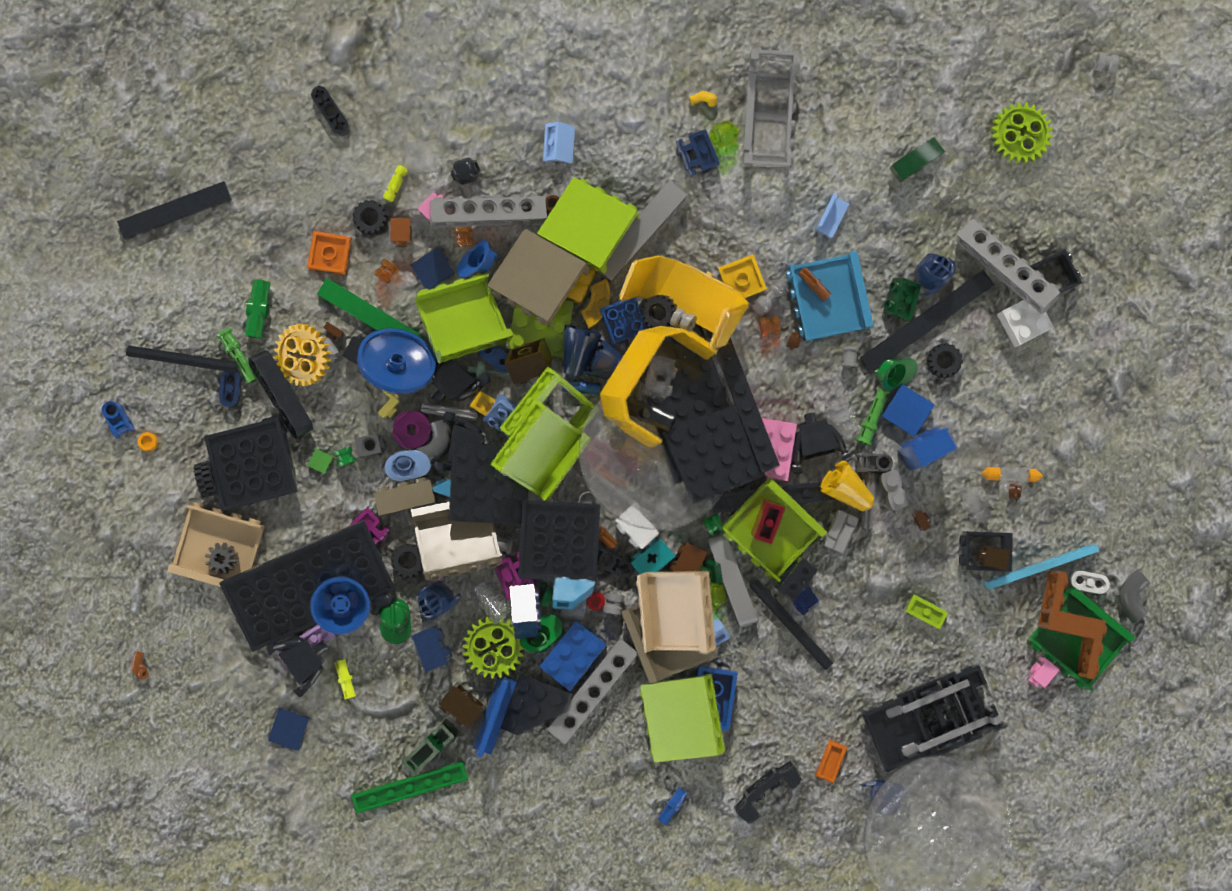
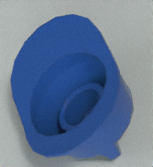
M482 240L461 258L457 267V273L460 277L465 278L474 272H487L498 259V255L489 248L487 241Z

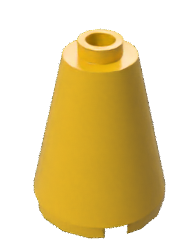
M840 461L834 465L837 468L833 472L831 470L827 472L820 485L821 491L860 511L871 509L874 505V496L850 464L846 461Z

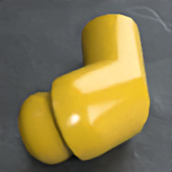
M701 91L689 97L692 106L702 101L708 102L710 107H714L718 103L717 96L707 91Z

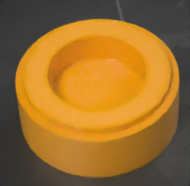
M144 432L138 437V446L143 451L149 452L157 448L158 438L155 434Z

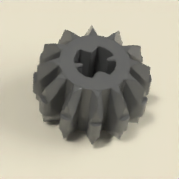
M223 542L222 546L219 543H215V548H208L212 554H205L206 558H210V561L205 562V564H212L209 569L211 572L216 570V574L221 575L223 571L226 575L229 574V569L235 570V566L232 563H238L239 560L234 559V556L238 555V552L232 553L234 546L228 547L227 543ZM225 556V560L219 562L218 557Z

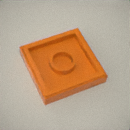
M313 231L307 269L346 275L352 237Z

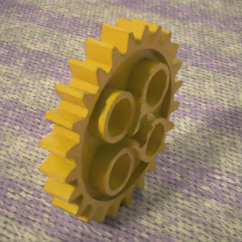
M296 324L289 326V329H284V334L278 335L281 340L275 341L279 347L273 349L275 352H278V355L273 358L278 359L279 362L276 364L281 367V372L285 373L284 377L289 379V383H295L296 386L316 384V381L322 380L321 376H326L324 370L330 369L326 364L331 361L327 357V355L331 354V351L326 349L330 344H324L326 336L320 337L322 331H315L316 327H309V324ZM289 351L292 352V353H298V352H299L301 355H298V354H295V355L289 354ZM304 355L316 356V359L313 358V357H306V358H305Z

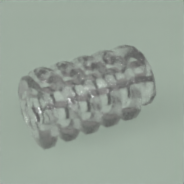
M482 582L472 590L471 597L480 605L484 613L489 615V619L494 624H497L507 617L512 607L510 605L506 606V600L501 601L503 597L501 594L495 596L498 590H491L493 588L492 583L486 585L485 582Z

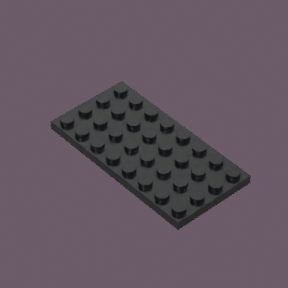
M695 324L692 332L706 340L703 328ZM665 336L639 378L644 384V395L647 404H652L656 408L676 415V422L673 428L729 407L713 358L710 357L706 360L672 337ZM635 337L627 339L628 347L631 345ZM655 426L658 438L662 440L660 444L674 485L682 483L683 481L662 435L666 430Z
M365 520L219 583L252 652L316 625L317 623L311 613V600L315 590L328 579L347 577L357 581L366 590L369 601L374 600L377 596L396 590Z

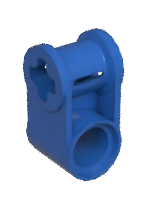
M108 401L103 404L102 414L116 439H119L120 435L128 431L135 430L131 419L121 403ZM112 405H115L117 409L114 415H111L109 412Z

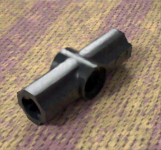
M629 396L625 400L628 415L669 432L674 427L676 415ZM644 408H648L650 411L648 418L643 415Z

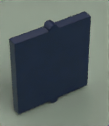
M439 247L410 264L417 275V280H420L425 289L429 290L455 274L448 263V258L444 257Z
M279 708L268 741L280 744L282 748L286 746L299 750L309 717L297 714L296 711L290 712Z

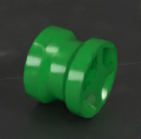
M347 447L333 453L334 457L338 459V468L357 461L352 455V447Z
M717 513L713 514L710 518L703 519L710 536L714 535L716 531H723V525Z

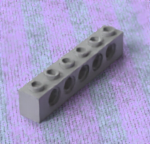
M517 194L509 197L493 195L490 198L473 196L469 199H464L462 196H456L452 199L435 197L429 203L430 228L543 224L547 219L545 196H540L539 194H531L528 197H521V195ZM521 206H527L530 211H523ZM502 207H509L511 212H504ZM464 208H471L473 213L467 214ZM483 208H491L492 213H486ZM445 209H452L454 211V214H447L445 212Z
M972 219L957 234L956 242L1041 315L1058 300L1060 295L1058 287L1053 283H1048L1039 271H1034L1025 259H1020L1015 255L1011 247L1002 244L997 235L990 234L981 222L977 223ZM982 239L985 242L977 243L975 240ZM997 251L999 254L994 256L990 252ZM1011 263L1013 267L1007 268L1004 264ZM1024 275V276H1026L1028 279H1027V280H1021V279H1019V276ZM1040 288L1042 292L1037 293L1033 289Z
M619 638L573 695L566 713L557 716L548 726L547 730L562 743L566 744L568 741L571 743L578 735L576 730L580 726L584 727L590 720L588 715L592 710L596 712L602 705L601 699L604 696L608 697L615 689L612 687L616 681L620 682L627 674L625 669L629 665L632 667L639 659L637 651L622 638ZM617 656L624 659V664L621 667L613 664V660ZM603 672H610L612 674V679L609 682L601 679ZM591 687L599 688L600 694L597 697H592L589 694ZM579 702L587 704L588 709L585 712L578 711L577 704ZM566 718H574L575 725L573 727L566 726L564 722Z

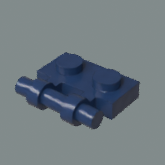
M706 129L689 135L690 143L687 145L684 144L683 139L676 141L678 154L682 156L684 169L688 171L690 177L697 174L695 171L696 166H700L701 171L704 172L720 165ZM691 150L694 151L696 159L692 161L688 153Z

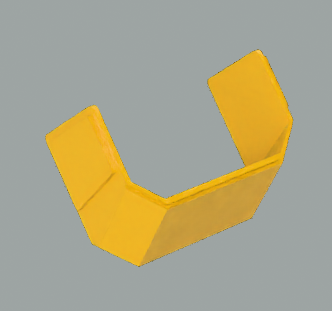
M659 255L635 260L631 264L619 295V300L621 301L635 297L648 299L655 295L669 296L670 299L674 300V304H677L676 310L680 308L686 314L696 316V324L714 333L708 347L709 349H716L727 344L749 304L740 293L734 291L733 287L714 278V274L710 272L704 273L687 263L683 264L680 261Z
M665 326L639 331L600 393L604 416L618 425L620 430L648 448L659 445L662 440L629 419L625 400L665 336L672 337L706 360L716 354V349L708 348L710 344L708 341L692 331L688 332L685 329Z

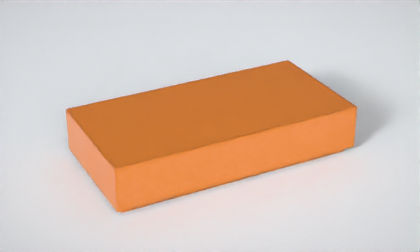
M828 740L815 776L834 783L848 747Z

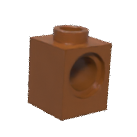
M391 218L390 241L392 244H395V247H407V244L412 245V221L410 218Z

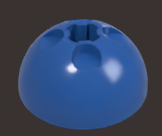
M334 577L326 580L315 590L311 600V613L315 622L323 630L333 634H347L357 630L366 621L370 611V601L366 590L357 581L347 577Z

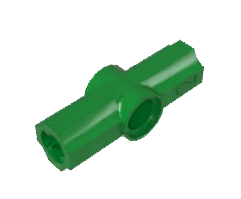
M253 279L251 298L246 306L247 322L244 334L246 337L262 339L264 322L269 313L268 297L271 282Z

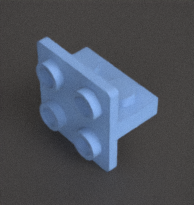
M500 393L491 410L484 416L483 421L510 438L499 428L517 407V404Z

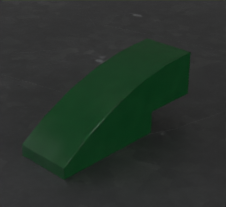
M933 137L892 164L889 169L897 180L902 183L944 154L945 151L936 138Z
M446 718L401 763L415 776L460 731Z

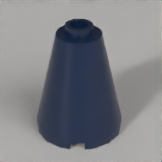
M565 325L563 372L567 373L566 377L577 379L578 376L582 377L602 334L586 328Z
M600 339V346L597 345L588 363L590 365L589 370L585 369L584 372L588 376L609 380L623 355L606 341Z

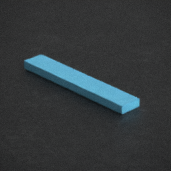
M1090 544L985 581L984 585L986 589H993L1099 552L1096 544Z

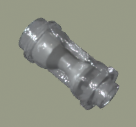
M775 278L774 282L770 285V292L753 301L751 309L760 317L769 313L772 301L776 297H782L785 293L789 292V284L783 278Z

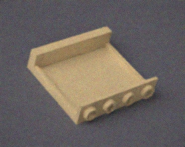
M194 502V505H187V508H189L173 564H169L167 572L221 587L220 581L253 568L265 526L260 524V520L250 518L249 521L243 520L242 515L231 513L229 516L223 514L224 511L213 507L212 510L205 509L206 505ZM223 542H226L228 547L234 546L232 553L238 552L234 559L239 560V562L232 563L235 566V570L229 569V574L225 575L222 571L221 575H217L216 570L213 572L209 570L212 564H205V562L210 561V558H206L205 554H212L208 548H215V543H219L222 546ZM225 556L218 557L219 562H223Z
M709 571L645 572L637 575L636 584L639 590L638 605L641 611L640 625L643 633L642 644L644 646V653L652 650L700 651L701 654H707L716 650Z

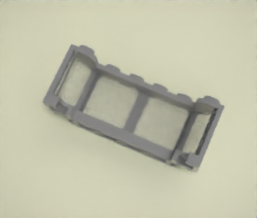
M751 49L746 87L742 150L743 167L757 166L789 170L790 166L794 165L795 154L791 153L794 139H790L791 131L794 132L795 127L792 113H795L796 101H793V94L797 92V83H794V76L796 70H800V59L797 58L798 52Z

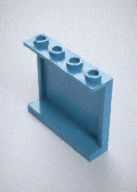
M857 251L850 252L844 256L796 266L792 264L788 267L786 278L792 285L790 296L792 301L795 300L796 308H794L795 318L799 319L800 322L798 333H800V338L803 337L804 342L868 329L874 326ZM806 267L817 279H821L820 282L832 293L825 301L822 302L812 290H809L810 287L798 276V273Z

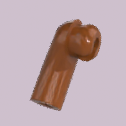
M134 651L131 670L138 679H146L149 673L142 663L144 653Z

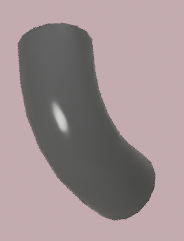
M439 420L431 423L432 441L426 446L416 448L417 451L427 455L430 464L441 459L449 450L452 438L449 421Z
M1138 569L1125 580L1119 594L1120 605L1132 623L1138 622L1148 613L1141 604L1139 596L1141 591L1150 582Z

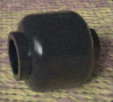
M470 157L455 161L453 163V170H451L453 180H457L461 185L476 181L480 174V167L477 161Z

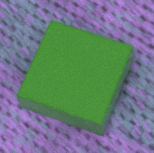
M316 448L307 466L326 474L334 457Z

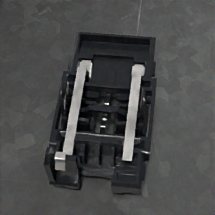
M980 665L969 666L958 673L954 670L950 671L949 674H943L909 688L901 694H895L896 698L894 700L892 698L882 702V705L861 712L886 773L906 764L910 765L918 762V759L922 758L923 761H927L982 738L981 733L999 731L1009 727L1006 722L1002 721L995 704L987 707L983 705L976 688L987 684ZM946 703H954L955 706L941 712L939 709L940 706ZM921 710L925 713L934 710L935 715L920 720L919 717L922 715ZM955 710H957L958 714L954 716L955 720H953L951 717H943L944 715L950 714ZM934 719L938 720L937 722L930 724L926 728H924L922 725L923 723L933 721ZM936 746H937L938 748H940V749H941V748H944V749H942V750H940V751H937Z

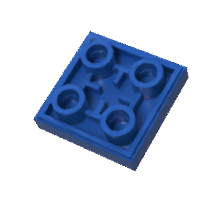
M636 297L599 309L612 345L635 337L639 331L648 329L643 321L644 317L641 315L642 312Z
M902 384L881 417L912 437H915L935 404Z

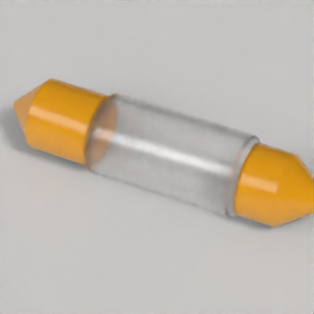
M987 467L981 472L986 480L999 482H1037L1043 477L1037 469L1023 467Z

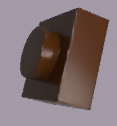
M326 322L323 326L327 330L326 335L334 340L336 338L342 340L346 335L329 322Z
M922 510L911 514L920 531H925L931 527L929 524L931 520L926 512L923 513Z

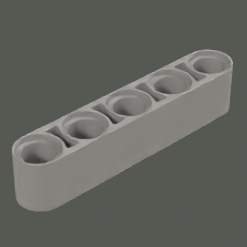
M723 534L707 539L714 561L721 564L722 583L739 628L758 622L728 539Z

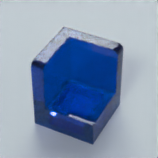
M807 585L795 601H790L801 615H805L809 612L808 609L819 602V599L812 592L811 587Z

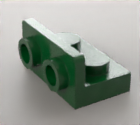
M893 278L889 285L883 314L911 321L921 284L906 278Z

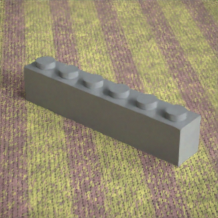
M669 181L667 184L663 183L657 189L658 194L654 198L651 196L644 204L646 208L642 212L638 211L640 219H634L606 263L608 267L606 273L600 274L607 278L610 283L618 277L686 200L687 194L672 181Z

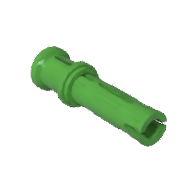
M227 328L218 333L216 337L224 345V351L230 354L232 359L238 363V369L246 383L250 384L256 381L257 377L240 349V342H237L233 336L232 328Z
M878 388L866 421L862 422L861 432L855 441L866 446H872L871 441L874 433L878 431L877 423L890 392Z

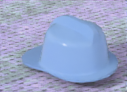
M401 450L388 458L385 463V472L393 480L405 481L426 475L431 464L429 458L423 452Z

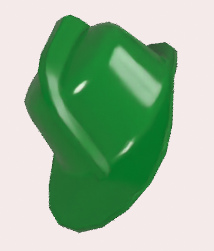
M912 358L900 361L889 359L883 362L880 368L875 370V374L880 382H882L883 388L889 391L900 387L902 384L909 383L914 378L917 372V362Z
M395 598V601L390 606L381 608L379 613L380 631L385 641L390 644H401L408 639L411 633L410 610L405 601Z
M551 614L540 617L541 629L538 630V637L520 638L522 648L535 653L547 651L551 644L561 635L563 630L561 620Z

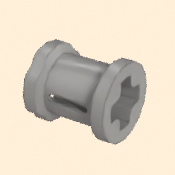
M843 347L844 360L841 366L858 368L857 353L860 351V348Z
M496 534L499 550L507 552V555H511L514 538L506 539Z

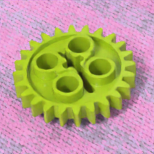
M1018 102L1015 107L1013 104H1010L1008 109L1004 107L1001 110L1002 113L996 115L998 119H994L992 123L995 126L990 129L995 134L991 135L990 138L996 139L992 146L998 145L999 148L996 153L1002 151L1001 158L1007 155L1009 156L1008 162L1014 158L1016 164L1021 159L1023 164H1026L1028 159L1032 163L1035 161V157L1039 159L1042 157L1041 153L1048 151L1046 147L1051 145L1048 140L1053 138V135L1048 133L1053 128L1047 126L1051 120L1045 121L1048 114H1040L1042 108L1036 111L1035 104L1029 108L1028 102L1023 107ZM1013 117H1017L1020 120L1019 125L1013 122ZM1030 125H1035L1038 132L1032 131ZM1006 134L1013 137V142H1009L1006 139ZM1023 142H1028L1031 148L1026 149L1023 146Z
M496 616L493 617L492 621L486 617L485 623L479 619L478 627L472 624L473 632L467 630L470 637H464V640L468 642L467 645L462 646V648L468 649L467 652L463 653V656H469L466 663H473L470 668L471 670L476 667L478 668L477 675L483 671L484 678L487 677L488 673L491 674L492 679H494L495 674L502 678V672L509 675L508 669L511 668L515 671L514 664H521L518 657H524L520 653V650H524L520 646V639H515L514 628L510 627L511 620L505 624L504 617L500 621H497ZM494 630H502L503 637L498 640L494 639L492 636ZM480 638L486 641V646L482 649H478L475 645V642ZM509 638L507 643L497 647V652L494 653L491 650L481 657L478 656L479 653L489 649L491 643L496 645ZM505 646H509L513 650L512 654L508 657L503 656L501 653L502 648ZM489 655L495 657V663L492 666H487L484 662L485 658Z

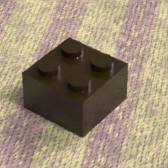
M545 338L509 349L505 366L513 385L517 383L524 384L532 378H539L547 367L551 368L553 357Z
M458 682L453 685L438 703L443 713L448 716L451 714L456 718L455 722L461 728L466 727L468 729L486 708L483 703Z

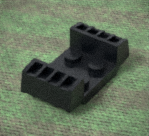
M789 761L779 768H771L743 791L742 799L734 806L737 815L748 824L759 819L761 816L752 803L754 801L758 803L765 797V792L778 787L782 778L794 790L802 781L794 764Z

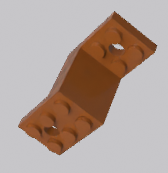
M1048 571L1037 627L1082 637L1075 674L1094 679L1095 675L1099 672V664L1097 663L1103 651L1101 642L1107 630L1106 621L1061 612L1060 608L1064 604L1063 590L1068 584L1067 573Z

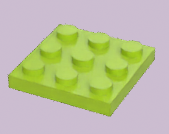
M565 300L552 319V322L555 324L554 327L546 324V326L542 325L536 320L537 317L525 315L521 312L522 308L516 306L511 327L513 337L509 342L508 349L545 338L552 357L563 358L564 327L571 323L574 301Z

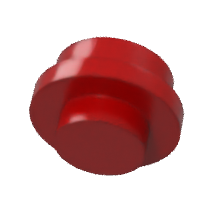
M595 591L586 598L587 607L593 611L602 609L605 604V598L600 592Z

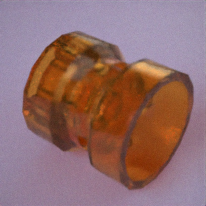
M471 226L453 227V233L457 235L455 247L474 245L473 238L470 235L472 232Z
M383 258L380 268L376 269L373 275L389 285L392 281V276L397 274L399 268Z
M779 315L773 316L771 319L766 317L759 318L762 337L768 336L771 333L774 335L781 334Z

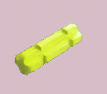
M398 165L394 171L396 174H393L387 186L388 191L385 190L383 198L389 202H393L396 196L394 194L398 192L402 184V177H405L407 169L403 166Z

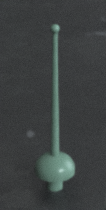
M479 361L477 367H468V374L476 375L477 381L480 380L485 372L491 375L510 376L508 372L486 370L484 363Z

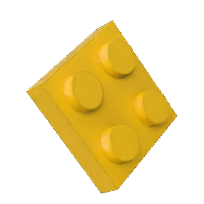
M754 254L717 268L722 282L733 287L734 291L740 293L745 299L767 290Z

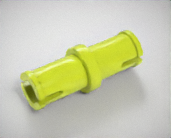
M346 659L334 662L339 678L337 682L341 685L344 700L356 697L351 681L353 677L349 674Z

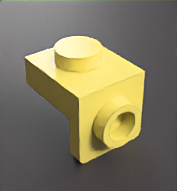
M383 390L382 392L390 399L380 409L378 414L386 419L387 417L391 418L397 412L396 407L401 402L398 400L399 395L397 393Z

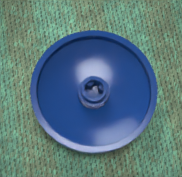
M381 329L369 334L360 344L357 355L358 367L367 381L381 390L397 394L412 393L425 387L430 382L436 365L435 356L429 345L417 335L401 329Z

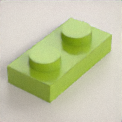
M915 594L912 595L905 609V612L939 630L949 613Z

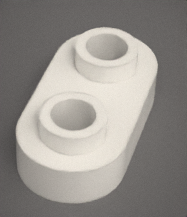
M1075 571L1069 578L1072 587L1097 594L1105 593L1110 585L1106 576L1085 571ZM1077 577L1082 579L1080 584L1076 582ZM1097 580L1100 581V586L1098 588L1095 586V582Z

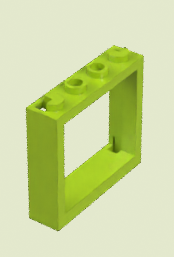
M547 367L499 429L511 437L535 401L538 400L540 403H543L557 384L561 385L582 403V406L568 422L581 432L594 418L599 409L558 373Z

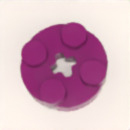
M416 411L401 413L393 423V437L404 448L416 449L422 447L427 443L432 432L427 417ZM409 425L412 427L415 425L417 427L415 429L416 434L411 433L409 435L407 433L409 431L407 427Z

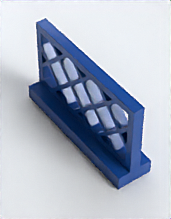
M503 675L502 678L498 676L473 749L478 750L476 756L482 758L484 753L492 754L517 680Z

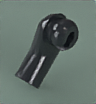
M388 593L377 596L371 607V614L379 615L381 608L390 606L395 601L394 595Z

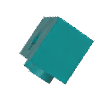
M654 538L646 545L648 547L643 553L638 551L631 557L634 560L631 564L639 574L657 572L672 560L675 555L661 538L658 541ZM649 553L652 554V555H653V554H656V555H657V556L655 557V560H656L655 563H653V562H649V563H648V562L646 561V560L648 559V556H647V555H648Z

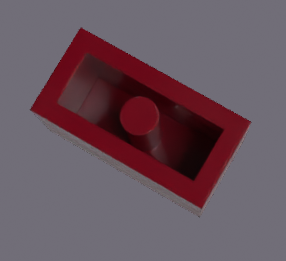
M764 498L751 531L752 537L772 545L785 507L780 503Z

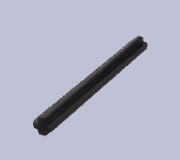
M131 345L126 348V356L232 373H235L238 369V363L235 361Z
M757 579L749 585L752 591L825 670L829 669L833 665V661Z

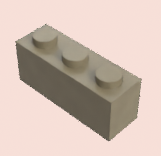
M426 477L415 479L416 483L408 485V482L396 484L397 488L389 489V486L378 488V492L373 493L378 515H388L437 503L435 492L432 489V480H427Z

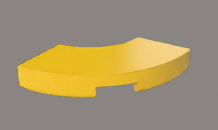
M607 278L589 286L591 299L588 306L581 311L588 329L593 328L602 320L599 309L608 306L610 303V287Z

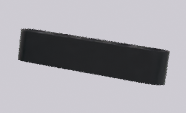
M264 350L248 358L252 371L291 435L296 439L312 431L313 424L270 352Z

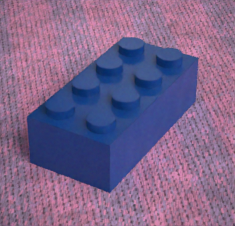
M938 426L917 435L918 437L902 443V448L897 451L907 469L913 470L934 462L957 449V446L947 428L940 429Z

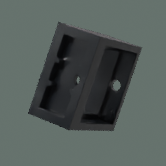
M1066 249L1030 265L1034 270L1059 259L1070 282L1069 285L1059 289L1060 294L1082 284V276L1075 269L1073 257ZM1022 275L1023 280L1028 279L1026 276ZM1040 288L1033 289L1037 293L1042 292Z
M962 531V535L959 537V545L962 547V554L959 555V566H962L961 570L1012 572L1013 533ZM970 536L1000 537V549L1010 550L1007 570L981 565H969Z
M798 557L774 588L788 599L795 601L818 569L804 558Z

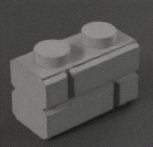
M838 509L835 510V513L831 512L827 520L830 523L826 530L827 533L823 537L820 536V540H822L821 545L844 554L859 518Z

